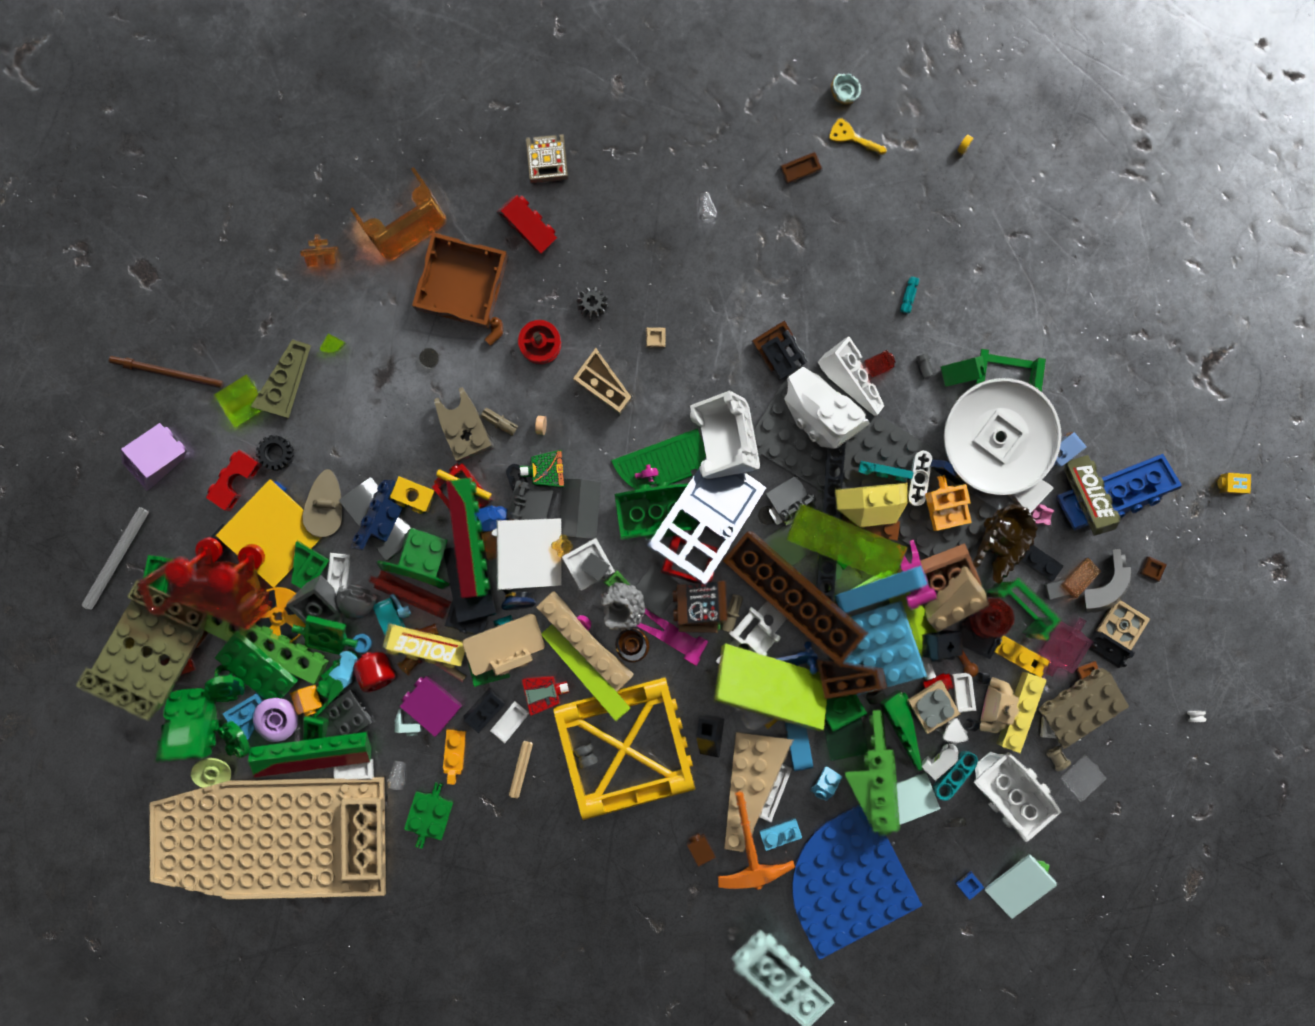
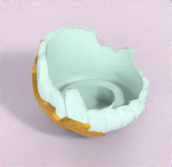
M838 74L832 81V95L839 103H853L861 94V85L851 74Z

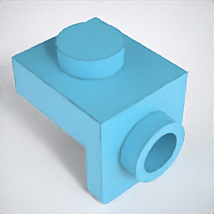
M826 766L810 791L817 798L827 801L834 795L842 776Z

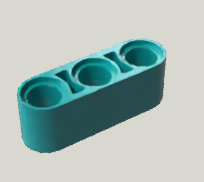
M391 597L374 605L373 609L384 635H386L389 624L405 627Z
M961 751L958 754L957 762L934 783L933 791L935 796L941 800H950L977 767V756L969 751ZM970 755V764L964 765L963 759ZM954 771H959L958 779L952 780L951 774ZM942 786H947L946 794L940 795L939 789Z

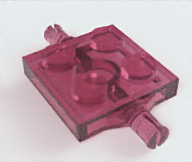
M1079 617L1074 627L1060 621L1053 628L1049 635L1050 638L1045 641L1039 651L1041 655L1051 662V665L1045 672L1046 674L1053 677L1058 667L1065 669L1071 674L1075 672L1093 643L1081 631L1087 622L1086 620Z

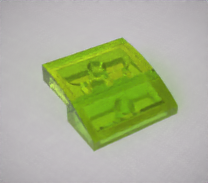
M248 374L214 394L234 427L239 426L262 411L251 407L259 391Z

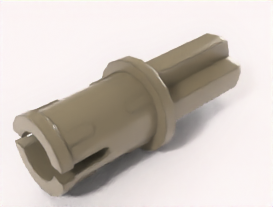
M485 408L481 414V417L494 424L496 429L499 428L510 436H513L518 428V425L504 418V415L500 416L489 408Z
M732 595L727 610V621L721 630L733 631L737 617H740L738 614L743 601L742 596Z

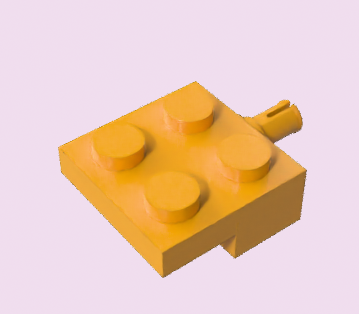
M945 475L937 477L940 488L936 491L925 493L933 531L972 523L967 505L971 503L967 485L947 486Z

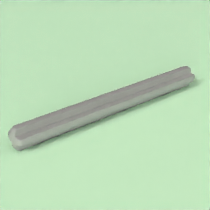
M139 507L82 602L81 606L83 608L92 610L149 514L146 509Z

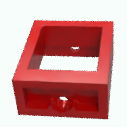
M457 463L449 469V474L452 476H457L463 471L467 478H472V481L476 482L478 488L484 490L463 463L460 465ZM437 478L432 488L450 510L449 499L440 489L446 484V481ZM480 497L477 500L479 508H484L493 500L490 498L488 501Z
M677 535L672 536L668 549L676 554L679 544L685 546L687 542ZM701 543L714 553H717V547ZM709 557L707 559L704 572L706 571L707 567L712 561V559ZM665 558L661 573L691 583H701L691 575L672 570L673 563ZM714 572L712 573L707 582L712 581Z

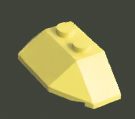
M907 482L835 490L836 509L858 527L897 523L909 502Z

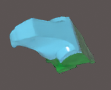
M344 651L340 653L342 656L340 665L329 673L326 680L318 682L319 685L316 690L323 697H326L328 701L313 715L314 717H317L353 682V667L358 658L352 652Z

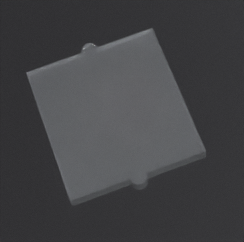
M1085 754L1060 776L1069 786V790L1073 791L1081 801H1084L1107 779L1098 769V765L1094 764Z

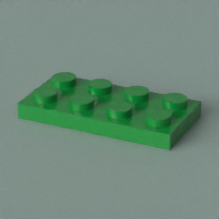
M238 630L215 656L218 662L265 700L270 698L283 699L298 681Z

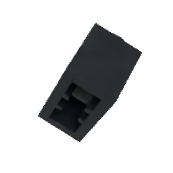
M943 630L938 633L923 634V657L931 658L932 662H942L943 659L953 660L955 656L963 655V632Z

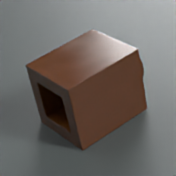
M697 833L689 838L690 841L687 842V846L698 867L716 858L704 833L701 835Z

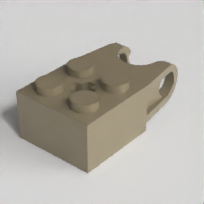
M463 387L459 388L461 401L456 409H446L439 398L434 399L440 425L453 456L458 463L494 448L480 414ZM467 432L472 434L469 436V441L463 439Z

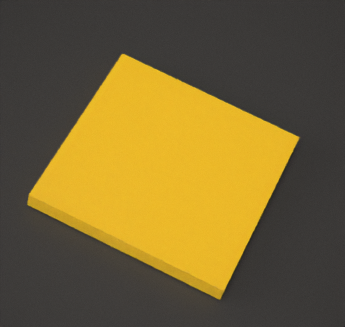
M271 479L216 534L237 555L248 544H255L261 547L265 553V561L263 565L254 571L273 588L293 569L296 541L298 540L312 549L322 538L314 536L306 530L302 517L304 509Z

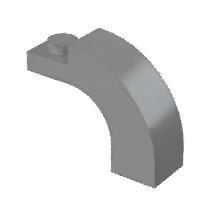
M1121 549L1113 550L1115 573L1111 582L1099 589L1084 590L1087 613L1107 610L1119 603L1126 595L1131 583V567L1123 568V566H1126V556L1121 555Z

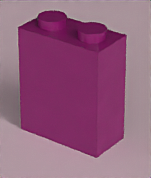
M426 676L424 679L420 677L413 685L416 687L413 692H407L401 699L403 703L400 707L436 737L463 705L429 676Z

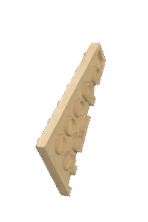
M736 732L725 849L740 852L746 850L735 793L743 792L751 834H753L756 823L762 814L763 807L769 798L780 768L787 757V752L794 739Z

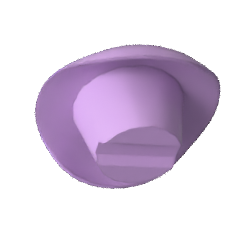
M270 698L264 700L256 707L253 714V724L255 730L263 739L269 742H281L289 738L296 730L298 715L291 702L281 698Z

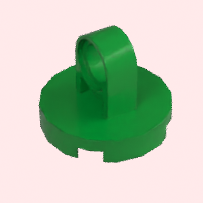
M219 665L215 669L214 678L205 683L204 695L209 700L210 697L216 698V702L234 701L238 699V695H244V682L234 677L231 671H229L228 676H219L220 672L224 670L229 671L223 665Z

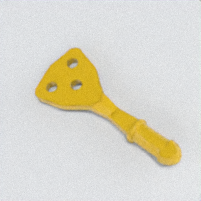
M842 118L838 119L832 127L830 133L831 141H853L864 146L867 150L870 149L880 155H884L887 152L884 146L873 143L871 140L863 139L855 134L851 125Z

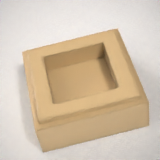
M646 328V348H665V328Z

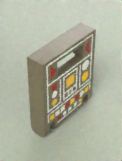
M564 134L560 135V141H557L556 135L534 137V143H531L530 138H526L530 182L567 180L568 171ZM557 168L558 173L540 175L539 169Z

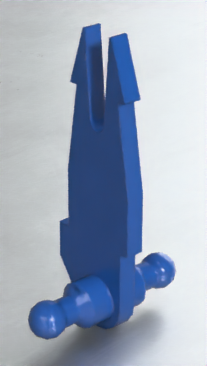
M810 641L805 643V652L777 658V660L797 666L807 663L810 666V673H817L815 665L817 664L816 660L818 657L812 649Z

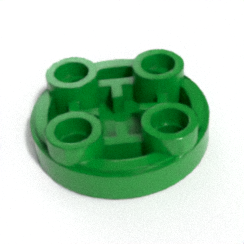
M228 721L217 730L219 736L224 739L226 744L225 751L229 756L235 755L237 758H244L249 755L250 747L242 729L235 722Z

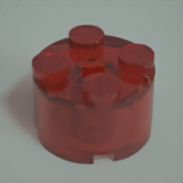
M990 598L987 599L988 606L970 615V624L975 634L981 637H1001L1008 633L1015 621L1014 612L1011 606L1004 602V600Z

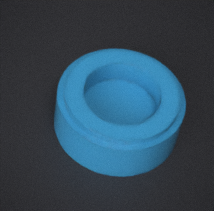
M358 634L353 638V640H358L357 647L353 648L357 653H365L371 649L372 640L367 634Z

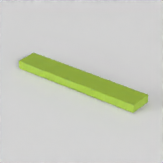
M553 624L541 633L543 638L615 721H618L631 709L614 688Z

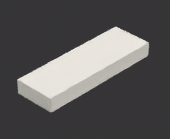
M782 764L773 789L763 807L761 819L772 822L792 767Z

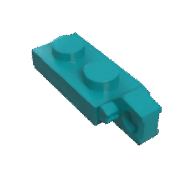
M860 461L858 472L865 475L875 471L877 472L876 476L888 478V474L896 476L895 480L907 482V478L913 479L914 475L913 471Z

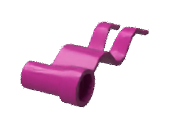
M914 540L910 541L913 557L911 564L907 561L900 546H895L900 558L902 571L917 566L922 567ZM929 585L912 590L909 595H906L911 610L919 608V605L938 599L934 588L930 589Z
M645 609V614L662 627L664 631L642 623L637 626L685 654L684 659L697 666L701 660L699 657L707 646L708 641L700 636L695 639L685 632H679V629L673 624Z

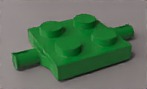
M308 615L305 620V627L295 624L292 627V633L303 635L305 646L308 648L340 655V653L345 651V646L356 648L358 645V640L347 638L345 634L346 625L339 622Z
M434 783L432 793L425 794L419 791L415 793L404 830L418 835L415 845L417 848L421 840L419 848L423 849L426 838L431 837L442 840L453 801L439 796L443 786L441 783H439L438 790H436L438 783Z

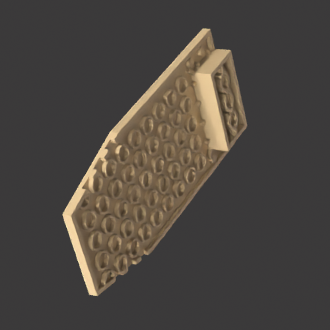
M373 777L372 779L362 780L334 778L229 780L150 802V882L172 887H182L185 890H195L207 895L221 896L225 899L385 896V777Z

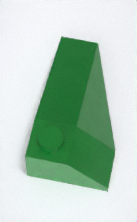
M896 690L878 700L915 769L920 771L922 770L911 708L907 701L909 698L905 692L902 693L900 690Z

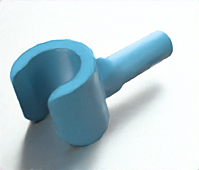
M391 594L390 597L397 607L399 617H409L411 614L409 606L402 607L395 594Z

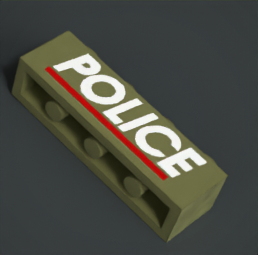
M1089 455L1068 461L1064 467L1065 474L1093 535L1096 536L1117 529L1120 516L1111 505L1112 499L1110 494H1106L1104 490L1103 479L1097 475L1095 462L1090 460Z

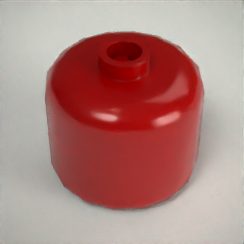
M383 652L365 653L355 662L353 667V673L360 689L366 693L379 690L389 685L395 679V674L387 655Z

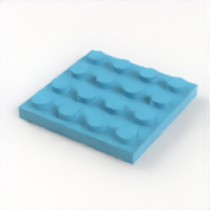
M901 601L850 616L869 635L845 662L883 668L887 687L927 676ZM868 692L857 693V696Z

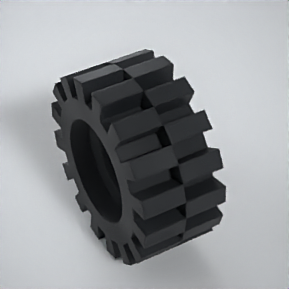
M270 435L269 438H263V442H259L260 447L256 448L258 451L256 457L259 458L258 462L263 467L278 471L290 466L289 463L293 461L292 456H294V452L292 450L294 448L288 440L277 435ZM273 446H279L282 450V456L278 460H271L268 455L270 448Z

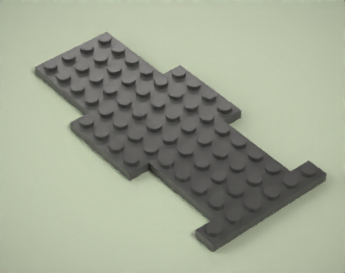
M796 365L798 369L786 376L754 429L758 456H764L824 493L827 447H821L817 442H813L809 435L797 426L784 400L788 392L787 378L801 369L800 366ZM873 416L870 425L866 429H862L846 441L842 489L905 483L904 481L895 480L896 476L888 474V478L876 476L877 472L875 471L869 475L858 472L860 461L911 471L913 458L916 453L928 451L932 456V460H937L941 452L882 416ZM839 447L832 448L830 453L834 458H838L841 455V449ZM925 455L918 457V460L921 461V467H916V470L926 471V468H923V463L927 462V459L924 458ZM832 466L829 469V474L832 477H837L840 474V469L837 466ZM932 468L927 493L940 488L937 477L942 475L932 470ZM917 473L914 477L915 482L918 484H922L925 481V477L921 473ZM907 478L908 487H909V481H910L909 478ZM946 478L947 486H958ZM835 485L829 486L828 494L835 496V490H838ZM913 486V489L917 490L916 494L912 495V498L917 503V500H921V497L918 496V491L920 489L923 490V487ZM968 492L971 503L967 505L972 523L933 531L927 501L925 500L919 506H912L908 503L898 519L900 521L898 539L911 546L910 541L914 540L917 550L927 557L962 544L966 545L970 554L985 529V519L992 517L997 509ZM823 500L816 509V511L821 514L823 510ZM833 504L827 506V514L830 516L835 515L837 512L836 506ZM856 535L881 547V550H883L888 539Z

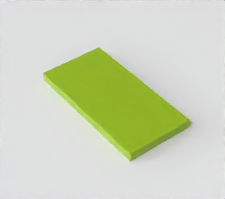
M722 645L714 701L819 732L824 730L827 699L824 698L820 672L811 674L810 669L732 645Z

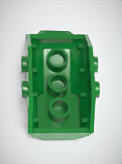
M668 482L657 483V487L650 488L649 484L640 485L637 490L616 493L615 506L621 540L644 536L645 540L652 539L688 484L669 485ZM679 510L671 523L682 531L696 529L698 522ZM668 529L664 533V537L676 536V534Z
M202 688L171 692L166 700L163 712L165 721L161 725V738L157 741L158 750L155 762L197 759L211 755L212 748L216 745L215 734L219 729L216 698L210 697V700L207 699Z

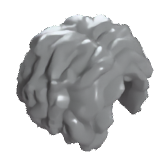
M615 582L601 594L600 602L603 606H606L604 608V614L606 615L604 621L610 630H630L640 624L644 617L645 604L641 591L637 590L635 586Z

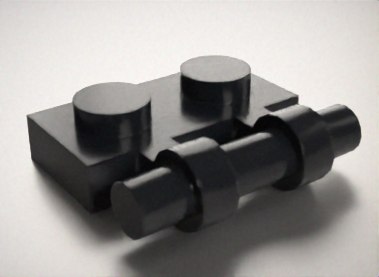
M788 330L782 333L785 341L781 342L777 336L760 347L780 379L798 369L794 363L796 360L800 362L801 366L808 362L804 356L806 354L803 350H800L795 342L796 338L794 335L791 336ZM788 345L794 353L792 357H790L785 349Z

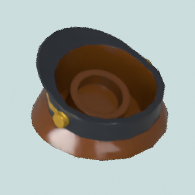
M638 628L625 629L616 638L615 646L617 653L627 662H638L647 655L649 640L643 631Z

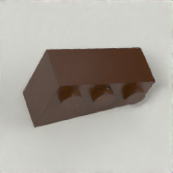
M830 659L817 660L825 699L887 688L883 668L848 662L839 665Z

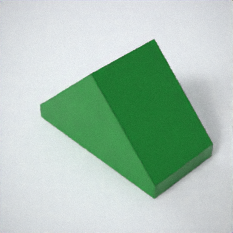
M313 714L305 716L303 740L325 738L330 719L320 716L314 717Z

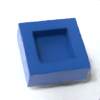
M971 871L956 883L969 900L984 889L983 885Z

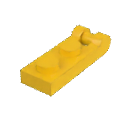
M1002 635L1000 638L1002 642L996 647L994 653L1042 678L1045 666L1049 665L1050 661ZM1034 660L1038 662L1036 668L1031 666Z

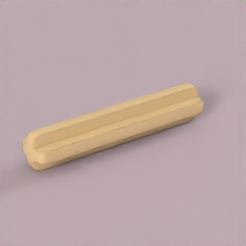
M523 741L509 792V796L512 798H519L533 746V743Z

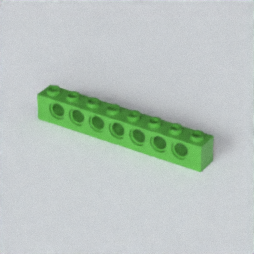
M193 592L184 596L182 602L197 609L201 606L205 613L208 614L204 628L205 631L228 641L236 632L233 629L235 623L239 626V632L286 671L312 684L320 681L321 675L324 673L329 662L323 654L313 653L307 650L308 648L303 644H294L290 642V638L287 636L273 634L272 629L265 626L261 628L255 625L256 622L250 618L244 619L238 616V612L231 609L226 610L221 607L220 603L204 599V596L200 593ZM217 615H219L222 618L221 624H219L216 620ZM251 632L256 634V641L251 639ZM268 641L274 644L273 650L268 647ZM285 649L291 652V658L286 657ZM302 658L308 660V667L302 664Z

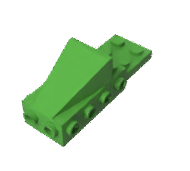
M877 710L873 711V715H870V727H874V735H871L872 747H875L876 751H868V755H865V767H869V771L845 772V775L873 828V832H878L879 835H891L892 831L900 829L894 750H886L884 711Z

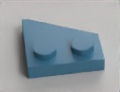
M258 693L223 713L227 722L233 721L242 729L247 740L255 730L253 724L254 711L263 702Z

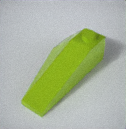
M910 591L888 598L890 604L902 602L920 657L922 658L923 634L937 632L927 620L924 607L919 605V608L911 610L906 595L910 594Z

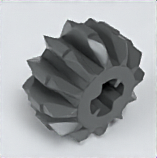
M595 286L593 287V292H590L589 287H586L587 293L585 294L580 291L579 294L582 298L576 299L577 303H580L577 309L583 310L581 312L582 316L588 313V319H592V314H595L596 319H598V312L603 315L606 313L603 308H608L609 306L605 302L608 300V297L602 296L603 290L597 293V287ZM591 299H594L597 305L594 304V307H591L588 302H591Z

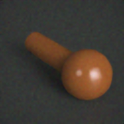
M963 651V655L958 656L964 665L963 672L970 674L973 678L977 676L979 668L975 663L970 662Z

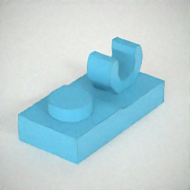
M796 819L759 831L766 851L802 839Z

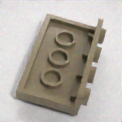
M1100 668L1093 670L1086 678L1078 680L1069 689L1061 691L1054 699L1043 703L1038 710L1046 719L1061 747L1066 749L1127 709L1129 705L1111 673Z

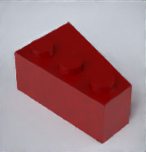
M518 195L512 196L497 213L500 216L502 215L509 222V225L515 228L538 254H541L557 239L554 235L556 231L549 224L545 225L541 221L543 217L536 210L532 211L528 207L529 202L522 195L520 197Z

